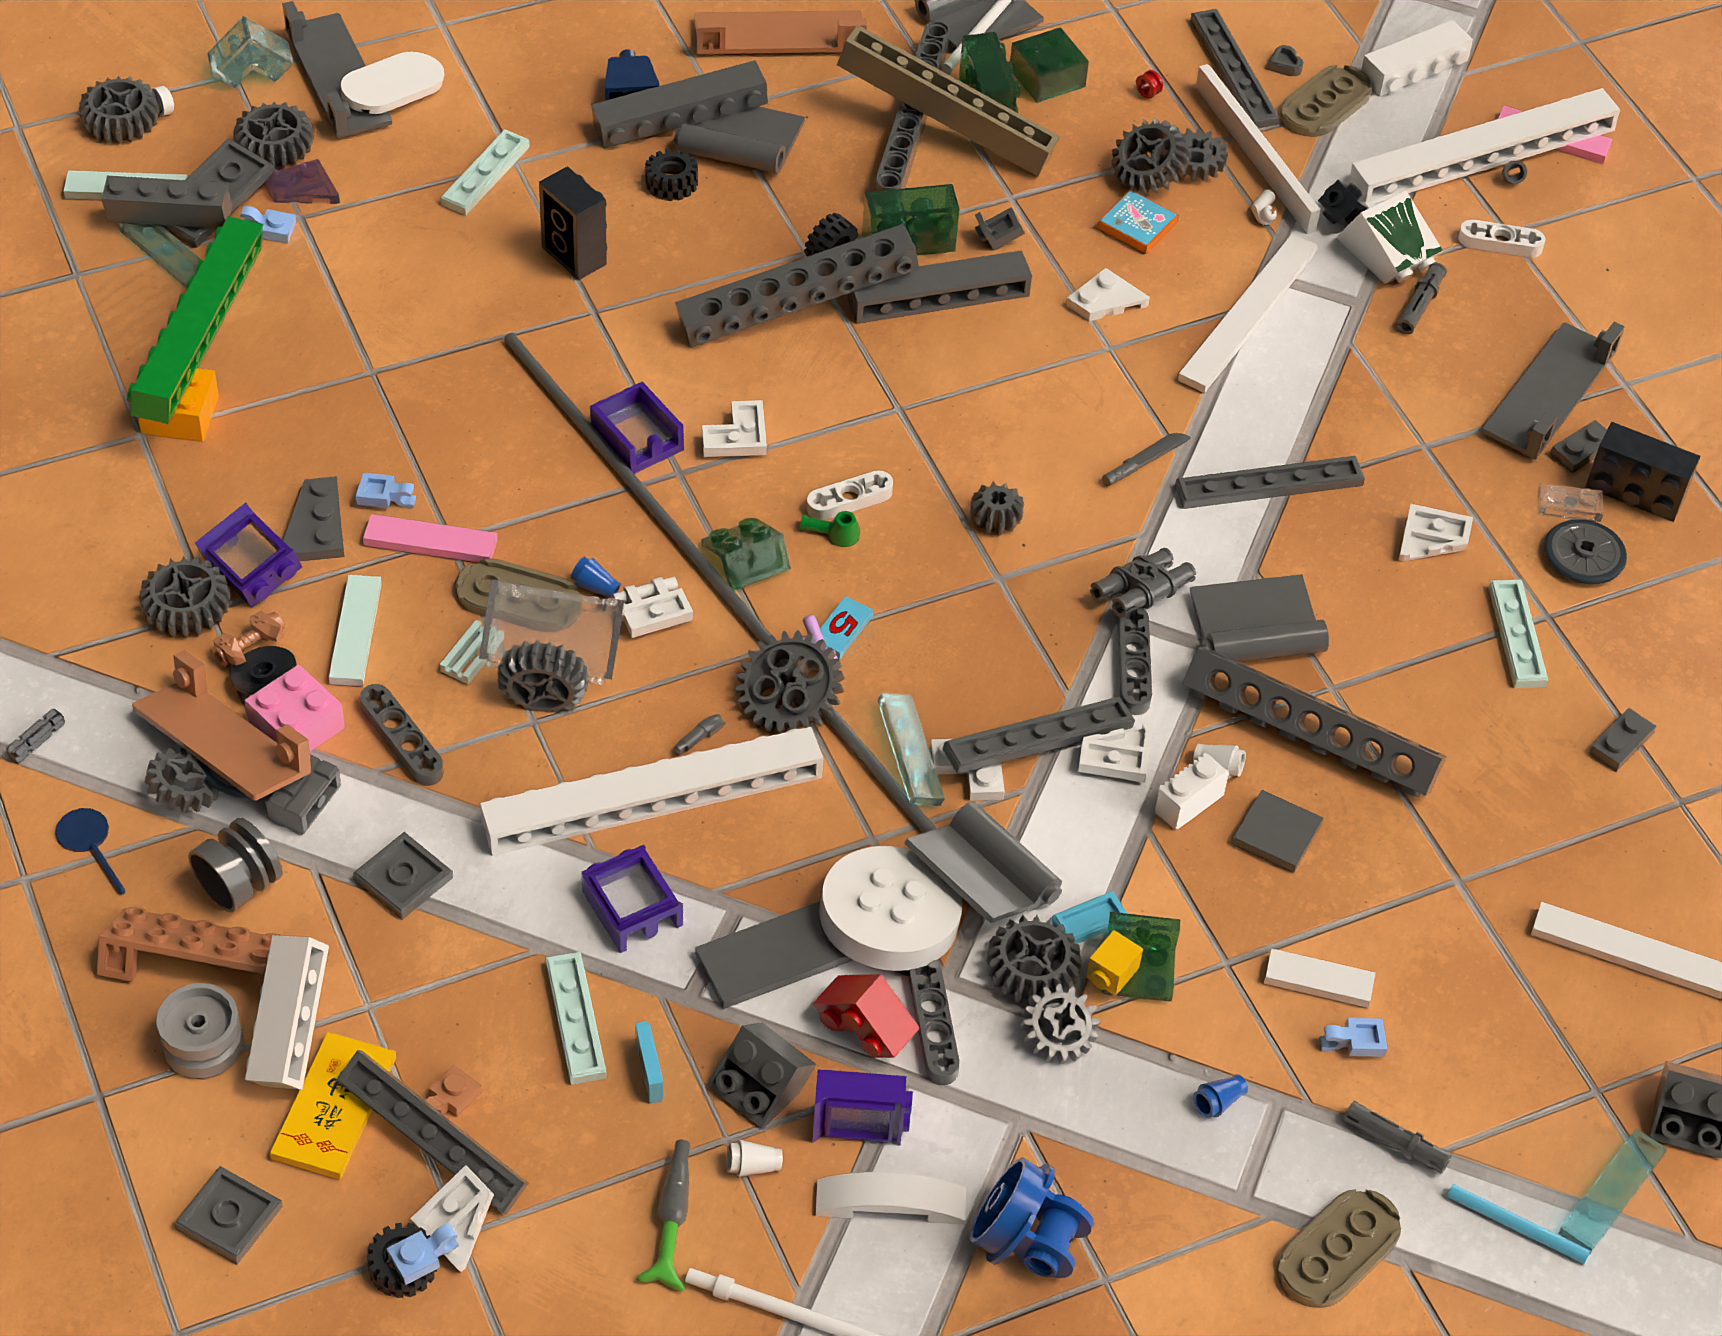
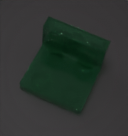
M743 519L738 523V526L730 529H716L710 532V536L701 539L703 547L721 557L727 583L733 590L791 569L783 533L759 519Z
M1110 912L1105 940L1115 930L1143 948L1139 969L1116 996L1172 1001L1175 950L1180 933V919ZM1102 990L1103 994L1113 995L1106 990Z

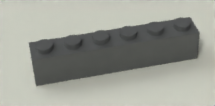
M756 60L591 104L594 127L604 148L677 129L678 127L681 128L684 123L695 124L768 104L767 82Z
M1020 250L919 266L917 270L848 293L847 299L856 324L1029 297L1032 274L1024 254Z

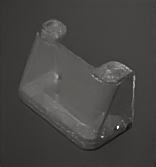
M492 579L479 659L486 660V667L498 669L505 651L511 650L513 645L521 646L523 641L534 644L536 639L544 644H548L551 641L552 645H564V650H574L575 657L583 658V665L587 666V680L589 684L605 686V680L613 679L626 602L625 600L602 598L600 600L599 597L577 595L527 587L520 584L517 586L507 581Z

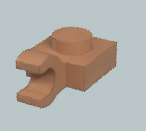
M453 1065L429 1088L430 1097L425 1101L443 1115L450 1111L458 1116L482 1093L481 1084Z

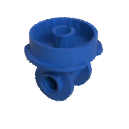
M1024 1157L1017 1159L1002 1174L986 1197L973 1223L970 1241L987 1251L986 1260L991 1264H999L1011 1252H1014L1030 1271L1042 1277L1066 1278L1072 1274L1076 1263L1074 1257L1068 1251L1069 1243L1074 1238L1088 1236L1094 1226V1220L1090 1213L1075 1199L1062 1194H1054L1048 1190L1055 1176V1170L1049 1164L1038 1167ZM1037 1217L1040 1222L1034 1233L1029 1229Z

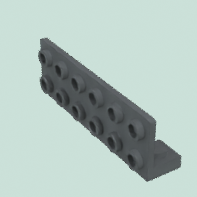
M293 1L282 3L285 30L337 138L391 125L392 118L388 111L381 114H369L370 110L362 109V112L350 108L347 101H343L341 98V81L344 76L366 66L341 15L335 13L306 20L303 11L298 12Z
M1614 321L1607 331L1602 330L1598 337H1595L1568 323H1563L1483 426L1482 433L1536 460L1617 352L1625 326Z

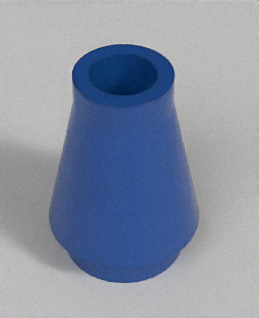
M581 558L571 574V579L576 581V586L603 595L610 600L613 599L612 594L618 593L621 587V583L615 580L594 558Z
M1239 1074L1201 1084L1193 1095L1195 1107L1206 1118L1219 1117L1234 1102L1248 1092V1085Z

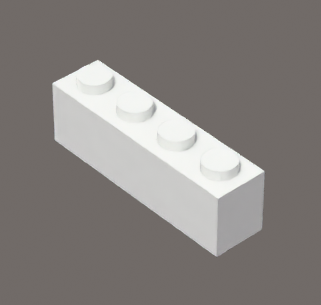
M1451 20L1364 55L1361 70L1369 76L1372 89L1379 96H1382L1468 61L1473 39L1458 24Z
M272 935L271 946L267 953L264 983L260 989L257 1019L253 1026L254 1035L250 1056L246 1062L247 1072L245 1080L265 1087L303 1089L329 945L310 937Z

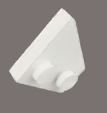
M1105 268L1067 297L1066 306L1086 320L1093 321L1101 319L1106 315L1122 314L1125 307L1138 305L1140 309L1146 308L1149 305L1150 297Z
M1410 504L1398 561L1404 562L1466 550L1473 517Z
M1145 723L1142 725V729L1125 733L1122 728L1110 731L1105 735L1095 734L1083 737L1078 772L1145 782L1153 723Z
M465 1165L410 1219L419 1228L421 1227L426 1230L427 1236H431L439 1227L448 1223L451 1224L457 1234L455 1239L459 1246L444 1255L462 1272L467 1266L494 1194Z

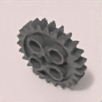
M799 630L795 632L793 638H789L787 632L783 631L782 638L778 641L771 634L769 636L770 644L767 646L761 641L757 642L760 651L756 653L749 650L748 654L752 659L751 662L741 661L740 663L746 673L736 675L738 681L742 683L736 687L739 696H742L738 701L742 708H746L744 712L748 719L754 717L753 721L757 727L765 723V729L769 734L775 727H777L779 734L785 733L787 728L811 727L810 723L813 721L822 726L823 722L820 716L825 714L832 717L833 713L829 705H840V701L835 694L844 692L842 684L838 683L845 679L842 671L839 670L842 665L838 658L834 659L836 654L832 647L826 649L827 646L823 639L815 643L812 633H809L803 640ZM789 659V662L784 667H776L780 660ZM819 670L815 677L805 678L808 672ZM775 688V691L770 696H762L766 689ZM797 699H805L800 707H791Z

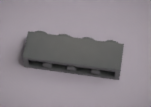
M107 175L102 195V202L108 222L217 229L218 226H223L227 217L230 216L232 209L227 183Z

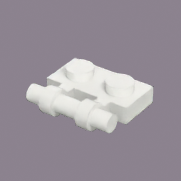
M674 576L666 579L658 577L652 579L649 584L639 587L634 585L624 587L622 592L612 594L615 606H620V615L631 638L693 620V610L682 588L678 589L677 580Z

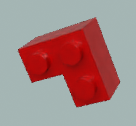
M882 974L837 975L812 1004L820 1014L821 1022L831 1031H854L861 1041V1047L872 1058H895L920 1029Z

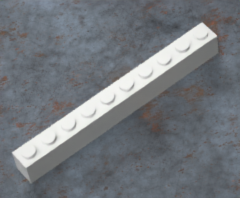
M1603 88L1586 92L1578 96L1562 99L1551 104L1353 162L1349 184L1353 183L1363 193L1361 199L1368 206L1388 200L1404 191L1411 193L1497 167L1509 161H1517L1566 146V144L1615 131L1620 109Z
M812 727L791 729L777 735L761 736L751 741L727 744L720 748L703 752L696 751L686 756L662 759L656 763L638 767H627L621 771L604 775L597 774L578 781L562 782L556 786L539 790H528L522 794L509 797L494 798L480 803L482 826L491 855H498L820 779L823 773V755Z

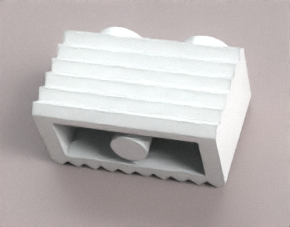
M1203 753L1202 757H1198V761L1194 760L1193 764L1188 765V768L1184 767V770L1179 771V774H1174V778H1169V782L1165 781L1164 785H1160L1155 813L1174 830H1178L1225 795L1224 788L1226 787L1225 784L1229 775L1228 771L1209 754Z

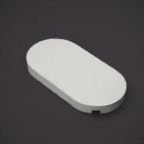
M419 52L399 53L345 75L341 81V98L343 101H347L349 107L356 111L362 112V109L370 110L369 114H381L437 92L444 80V68L439 61L427 54Z

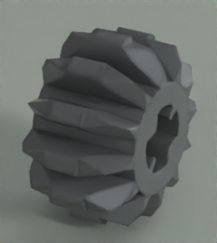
M993 481L990 487L981 485L978 492H974L971 498V519L975 520L977 528L986 527L988 534L995 530L1002 535L1004 529L1013 532L1016 524H1020L1023 518V497L1019 496L1017 488L1008 489L1007 483L997 486Z

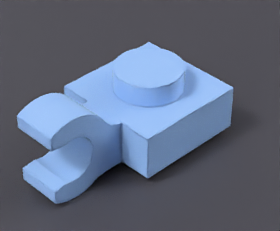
M243 206L240 217L244 218V220L263 224L262 239L288 243L296 225L295 214L267 209L265 215H263L254 207Z
M363 473L356 493L357 505L389 508L390 501H394L403 508H413L416 501V496L412 495L414 484L406 482L396 483L395 477L392 475Z
M1347 1018L1345 1027L1337 1025L1324 1026L1325 1036H1320L1322 1051L1332 1052L1348 1047L1349 1056L1384 1057L1388 1050L1383 1019Z
M448 1223L436 1229L428 1239L425 1238L422 1231H419L388 1247V1256L404 1284L407 1285L440 1268L437 1257L449 1253L459 1246L455 1239L457 1234L451 1224Z

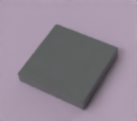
M1261 790L1233 837L1232 844L1291 872H1295L1320 829L1323 817Z
M403 832L353 873V877L359 885L403 920L453 879V871L406 832Z
M219 1166L175 1221V1229L238 1265L283 1207L282 1200Z

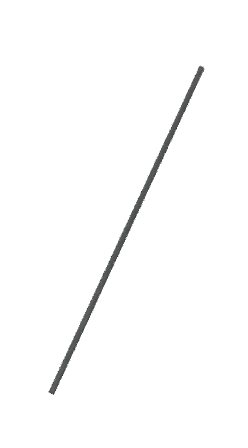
M514 333L507 334L504 338L507 345L757 639L766 646L769 645L770 632ZM789 659L780 660L778 663L781 667H784L789 662ZM830 704L829 708L833 713L832 717L825 714L822 715L923 833L936 830L935 825Z

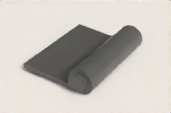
M915 0V7L924 22L941 21L949 26L948 43L956 49L997 0ZM1025 0L1010 2L970 50L1042 23L1044 17Z
M757 106L693 125L684 123L681 128L678 127L676 129L674 144L683 153L686 151L692 155L778 174L800 133L805 117Z
M1302 574L1190 587L1189 591L1203 638L1201 647L1205 646L1238 662L1326 652L1328 650L1329 634L1327 625L1324 620L1315 619Z
M975 801L968 802L961 807L949 826L909 837L904 843L989 923L1040 907L1044 904L1051 905L1062 893L1060 888L1062 880Z

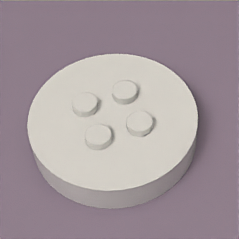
M875 846L854 851L834 864L823 884L819 915L822 928L828 939L849 958L863 965L882 970H911L926 966L934 960L936 961L950 949L959 927L962 913V897L912 850L893 846Z

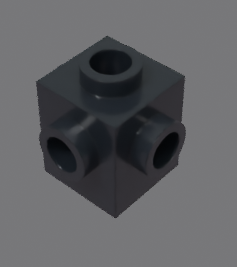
M1339 179L1330 185L1318 199V202L1325 208L1322 212L1323 215L1331 223L1335 224L1337 222L1345 228L1361 212L1369 209L1361 199L1363 196L1361 190L1353 183L1346 185Z

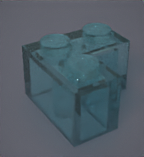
M245 16L207 53L212 76L234 88L252 70L276 82L294 64L288 41Z

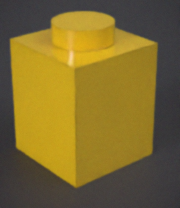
M1113 930L1090 957L1086 978L1091 980L1097 988L1106 990L1116 996L1139 969L1143 948Z

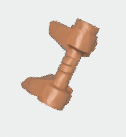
M261 610L249 617L252 629L236 639L233 635L223 633L215 638L212 651L219 664L227 667L230 664L237 666L246 662L242 651L262 638L266 641H279L284 636L282 629L285 628L279 614L276 612L266 614Z

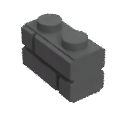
M311 754L310 774L268 794L265 799L269 819L280 826H287L289 830L300 835L305 834L341 786L338 767L325 760L321 761L318 757Z

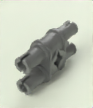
M1164 547L1146 557L1136 556L1131 562L1123 566L1114 567L1108 576L1091 584L1090 587L1092 589H1090V593L1097 602H1102L1117 593L1123 594L1113 599L1112 602L1114 604H1112V608L1116 615L1125 617L1141 607L1149 609L1155 602L1165 597L1170 598L1174 596L1178 588L1195 580L1196 570L1189 562H1184L1182 565L1169 571L1164 570L1173 565L1172 560H1174L1171 551Z

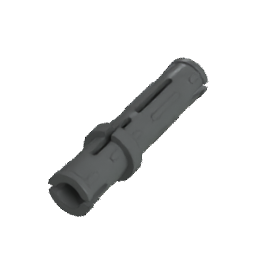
M1433 262L1425 276L1419 279L1415 285L1416 291L1396 324L1397 329L1401 333L1412 334L1429 302L1431 299L1436 298L1439 293V285L1447 273L1446 267L1441 263Z
M1355 1100L1351 1103L1343 1121L1356 1126L1380 1141L1391 1145L1404 1153V1157L1410 1161L1413 1158L1440 1174H1443L1450 1162L1449 1159L1452 1157L1451 1152L1424 1139L1423 1134L1419 1132L1415 1134L1406 1130L1391 1120L1369 1110Z

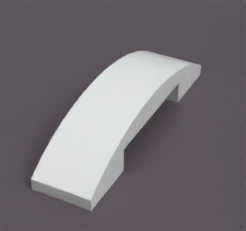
M863 1172L835 1175L817 1179L816 1216L853 1218V1211L928 1215V1222L965 1224L966 1188L941 1179L905 1173Z

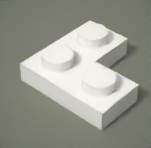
M763 400L731 401L732 424L702 425L704 457L767 455Z
M931 739L930 750L933 775L957 774L942 749L944 742L952 739ZM1001 763L960 773L967 774L970 801L1004 800L1005 791Z

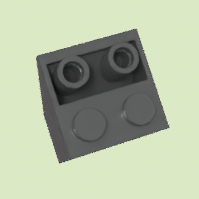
M764 1023L742 1025L707 1086L760 1128H765L800 1093L817 1064Z
M1665 1061L1655 1097L1649 1139L1722 1159V1076Z

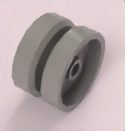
M193 983L175 990L165 998L159 1007L156 1025L162 1051L167 1064L176 1073L189 1078H209L223 1073L236 1062L242 1052L243 1033L234 998L223 988L210 983Z

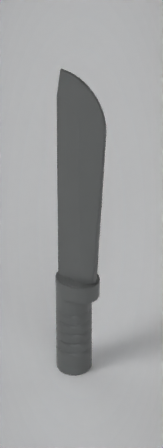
M1172 433L1163 437L1132 458L1124 460L1121 466L1102 476L1103 483L1106 486H1110L1142 466L1184 444L1191 437L1182 433Z

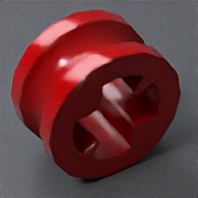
M1148 70L1136 78V88L1144 98L1150 99L1163 90V80L1154 70Z

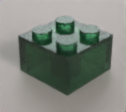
M1059 27L1012 42L1009 69L1036 103L1086 87L1089 61L1064 30Z

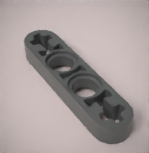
M1141 607L1125 617H1119L1118 622L1120 697L1132 715L1146 713L1150 709L1152 698L1149 616L1147 611ZM1130 619L1135 620L1137 624L1136 630L1131 631ZM1135 642L1140 644L1143 649L1131 651L1126 647V644ZM1138 668L1143 671L1144 675L1132 677L1127 673V670ZM1134 689H1139L1138 695L1140 701H1134Z
M380 684L366 686L360 693L361 709L364 715L414 780L424 786H431L441 781L444 773L441 756L389 689ZM371 699H375L376 701L382 702L381 711L379 705L374 700L370 701ZM391 718L402 721L401 725L396 728H388L384 723ZM407 741H415L420 744L418 748L412 751L404 750L401 747ZM423 758L424 763L429 769L434 768V770L422 769L421 759Z
M934 960L926 966L911 969L909 984L916 1021L920 1028L918 1032L926 1074L933 1083L948 1085L953 1083L958 1076L960 1060L940 964ZM921 972H927V975L930 976V988L924 989L925 982L924 977L920 975ZM926 1000H934L940 1004L941 1008L935 1012H928L922 1008L921 1004ZM933 1030H940L946 1034L947 1038L943 1042L938 1043L931 1041L927 1034ZM944 1053V1064L948 1067V1071L943 1072L938 1066V1054Z

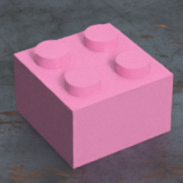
M300 664L245 699L248 722L276 743V729L287 724L309 739L310 752L345 729L342 704Z

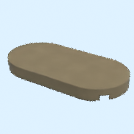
M1337 65L1326 67L1284 100L1280 114L1281 120L1289 130L1296 134L1307 137L1325 135L1369 101L1372 91L1371 80L1366 73L1353 66L1344 65V68H1337Z
M488 558L480 560V563L475 565L471 563L460 571L456 579L457 598L466 610L532 631L546 634L565 631L575 625L582 614V597L577 591V587L571 581L503 560Z
M1356 1189L1348 1190L1338 1195L1284 1247L1277 1267L1278 1279L1283 1290L1293 1300L1308 1307L1324 1308L1340 1302L1397 1245L1401 1233V1225L1399 1222L1400 1216L1395 1205L1384 1195L1367 1189L1365 1192H1356Z

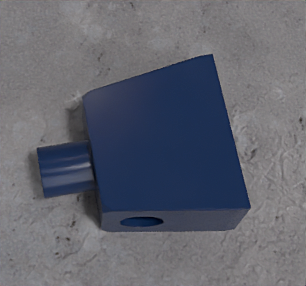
M625 49L620 52L619 57L608 59L605 79V101L659 86V81L648 56H636L633 50Z

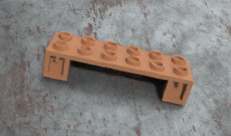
M859 10L695 13L697 54L842 52L845 41L856 26L859 25L867 30L866 18H862V12Z
M185 650L173 655L175 667L173 677L176 683L132 703L134 712L252 800L263 798L311 773L309 739L287 724L276 729V743L207 692L205 664Z
M141 907L124 908L99 936L97 975L132 981L137 973L138 950L265 974L267 953L271 946L272 935H283L250 932L249 929L240 926L231 928L218 926L209 920L192 921L182 919L179 915L172 913L162 915L150 913Z

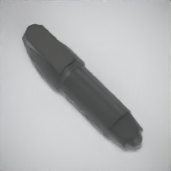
M715 714L702 720L674 747L675 754L680 755L684 751H689L704 737L711 738L725 725L721 716Z

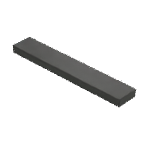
M1211 9L1191 13L1190 22L1231 94L1257 128L1278 125L1279 115L1218 10Z
M1356 456L1177 478L1175 487L1183 509L1358 487L1363 486L1365 477Z
M1119 696L944 742L942 749L956 773L960 774L1082 742L1083 737L1095 734L1105 735L1110 731L1122 728L1124 730L1131 729L1134 726L1135 719Z
M357 1050L336 1081L452 1174L456 1175L467 1165L494 1194L490 1204L502 1214L509 1212L529 1184L365 1052Z

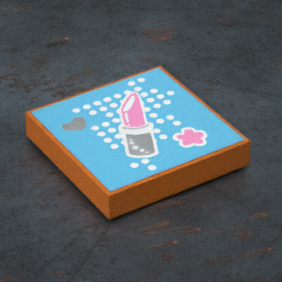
M1130 189L1098 220L1097 228L1147 254L1178 222L1179 214Z

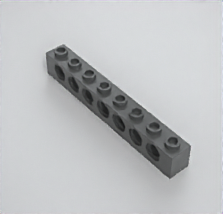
M904 224L677 301L675 304L679 320L690 347H694L917 270L919 266L916 248Z
M1205 646L1197 647L1182 682L1183 685L1190 687L1189 693L1198 698L1207 700L1208 696L1220 701L1218 706L1226 711L1235 714L1238 710L1250 715L1249 721L1262 727H1267L1269 723L1280 728L1278 734L1293 741H1297L1298 737L1310 742V749L1323 755H1327L1329 751L1341 756L1339 762L1351 768L1358 769L1359 765L1371 770L1370 776L1379 781L1389 783L1391 779L1402 784V791L1415 797H1419L1421 793L1424 795L1431 793L1447 757ZM1219 672L1224 673L1229 680L1228 687L1224 691L1219 690L1215 685V677ZM1249 686L1256 688L1259 693L1258 701L1254 705L1248 703L1244 696L1245 690ZM1278 700L1285 701L1289 706V713L1285 718H1281L1275 713L1274 706ZM1309 713L1316 715L1319 719L1320 724L1316 732L1309 731L1305 726L1304 721ZM1339 727L1345 728L1350 734V741L1346 746L1338 744L1335 740V732ZM1370 741L1377 743L1381 748V755L1377 760L1370 759L1366 755L1365 747ZM1400 755L1406 756L1411 760L1412 769L1408 774L1401 773L1396 767V760Z

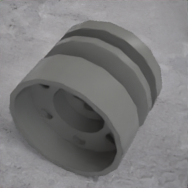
M237 818L230 823L229 828H222L218 833V841L207 839L188 854L191 869L202 888L214 902L227 912H234L250 901L254 895L253 888L257 891H264L269 883H275L283 875L282 865L269 841L251 822L244 818Z

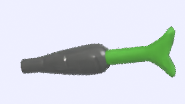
M683 1139L676 1140L674 1155L660 1196L658 1219L662 1223L663 1229L658 1261L651 1268L637 1276V1280L640 1282L648 1283L659 1280L669 1288L677 1291H683L685 1287L677 1277L673 1266L678 1227L686 1221L689 1195L688 1155L690 1143Z

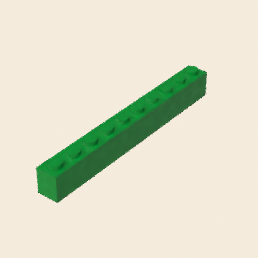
M228 216L223 226H218L214 242L209 243L207 246L205 259H200L198 262L195 277L191 276L189 278L186 293L180 294L176 311L170 312L166 329L162 328L160 330L156 347L152 346L150 348L146 365L142 364L140 366L136 383H131L129 386L127 401L131 402V416L169 424L193 379L196 369L199 368L262 250L263 224Z

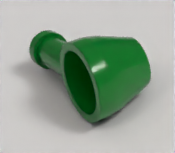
M841 511L832 522L810 518L804 514L802 516L800 530L828 534L830 541L839 547H851L860 539V526L852 512Z

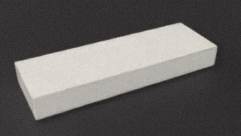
M1271 948L1264 984L1368 1008L1371 1001L1375 972Z

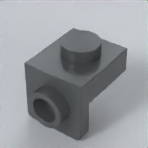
M1012 207L986 221L980 212L975 214L979 223L975 227L976 232L982 242L988 240L993 250L1025 234Z

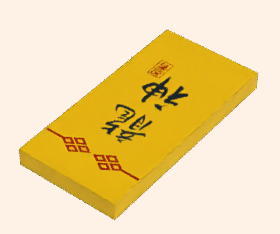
M327 1032L304 1080L303 1089L299 1091L271 1149V1160L341 1180L373 1109L336 1080L357 1050L365 1052L389 1072L397 1058L396 1051Z

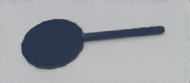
M79 808L64 815L56 828L58 842L65 849L73 852L92 850L119 894H124L125 888L98 848L108 836L109 825L106 817L101 812L91 808Z

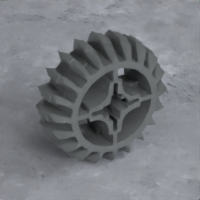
M118 76L117 79L110 80L107 77L105 82L96 81L95 87H87V93L81 94L82 99L79 102L81 123L88 130L89 135H95L97 140L105 138L107 143L117 140L120 144L122 140L128 139L132 142L134 137L143 138L144 132H151L152 126L157 125L160 109L155 91H151L150 85L143 84L141 79L133 81L131 76L126 79H121Z
M275 101L272 105H266L262 102L261 107L258 108L251 106L250 112L243 111L242 117L236 119V126H234L233 131L234 142L271 163L274 167L281 165L283 168L288 163L296 165L297 159H305V154L311 152L314 139L310 118H307L305 111H299L297 106L288 107L286 102L282 105H277Z
M1154 118L1152 123L1148 124L1143 119L1142 126L1139 127L1132 123V131H1123L1124 139H1116L1117 148L1112 149V156L1114 158L1111 161L1115 170L1114 173L1124 187H1130L1135 192L1141 190L1145 195L1152 189L1153 192L1158 194L1160 187L1169 190L1168 183L1171 181L1178 183L1177 174H1185L1184 166L1189 164L1187 155L1190 154L1186 143L1187 140L1178 127L1175 125L1171 126L1166 120L1160 124L1159 120ZM1148 152L1151 154L1154 161L1150 160L1149 156L1147 155Z
M184 556L179 562H174L170 558L169 565L167 566L158 564L157 572L148 571L147 580L142 581L139 595L142 613L147 618L151 627L157 626L160 633L169 630L172 637L181 632L186 638L189 632L195 631L200 635L202 628L212 630L214 622H222L223 614L228 613L231 598L228 581L225 575H222L219 567H213L209 560L201 563L198 557H195L192 561H187Z
M536 639L534 644L523 641L521 646L513 645L511 650L505 651L498 666V688L503 691V697L511 698V704H520L524 710L529 708L534 711H556L557 713H560L563 708L573 710L574 705L581 703V699L587 691L588 672L587 666L583 665V658L575 657L574 650H564V645H552L551 641L548 644H544Z
M1022 915L1019 919V924L1010 919L1006 924V928L999 926L996 935L990 939L989 950L986 953L988 976L993 977L994 987L1003 986L1002 992L1004 996L1011 993L1015 994L1014 999L1016 1003L1022 998L1029 1001L1034 994L1040 997L1039 993L1044 987H1047L1052 993L1057 984H1061L1063 992L1067 993L1079 979V970L1082 965L1081 950L1079 944L1074 943V934H1065L1064 924L1054 927L1052 918L1048 919L1045 923L1040 921L1038 915L1033 918V921H1028ZM1015 949L1017 955H1015L1014 960L1009 962L1007 954ZM1059 959L1061 966L1053 972L1051 965L1054 960Z

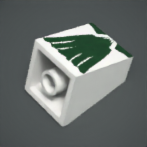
M1407 191L1361 212L1337 236L1338 240L1384 284L1395 279L1400 283L1414 274L1413 270L1417 268L1421 272L1428 269L1433 262H1436L1434 258L1443 251Z

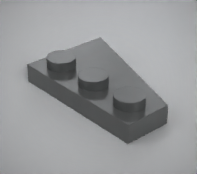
M337 476L304 479L283 539L294 550L299 561L345 557Z

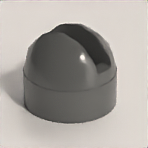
M1509 161L1502 170L1503 177L1508 183H1521L1527 176V167L1521 161ZM1519 167L1520 172L1508 176V171Z

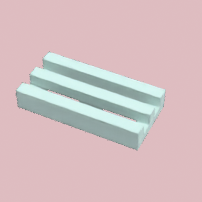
M475 620L440 663V672L469 685L502 644L504 633L499 630L495 633L493 632V627L487 625L484 628L480 621ZM487 639L490 640L467 670L462 673L463 668L475 657L483 643Z

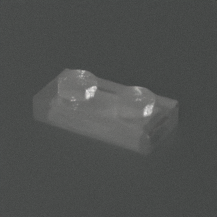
M1540 484L1538 489V515L1601 522L1604 514L1603 491Z

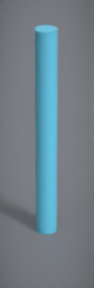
M1452 1184L1448 1192V1198L1582 1264H1585L1590 1254V1250L1455 1184Z

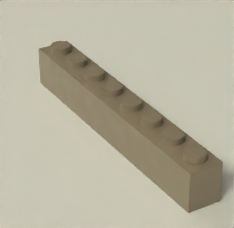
M859 25L856 26L845 41L837 66L1036 176H1039L1049 161L1060 137Z

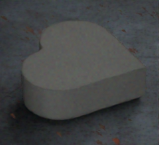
M1281 45L1275 49L1269 62L1268 70L1287 76H1298L1302 72L1304 62L1296 55L1294 48L1288 45Z

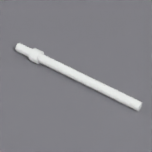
M997 0L942 64V70L945 73H951L1010 2L1013 3L1016 0Z
M690 1268L686 1276V1283L712 1291L714 1297L725 1301L731 1298L836 1336H883L735 1283V1279L722 1274L716 1277Z

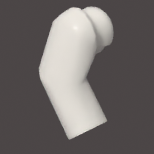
M1264 190L1251 206L1257 222L1263 225H1270L1277 216L1276 211L1273 213L1270 211L1272 209L1270 205L1275 200V194L1270 190Z

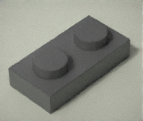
M1594 420L1552 446L1550 455L1573 473L1595 459L1598 447L1607 429Z
M1628 708L1591 746L1589 754L1617 772L1653 735L1656 725Z

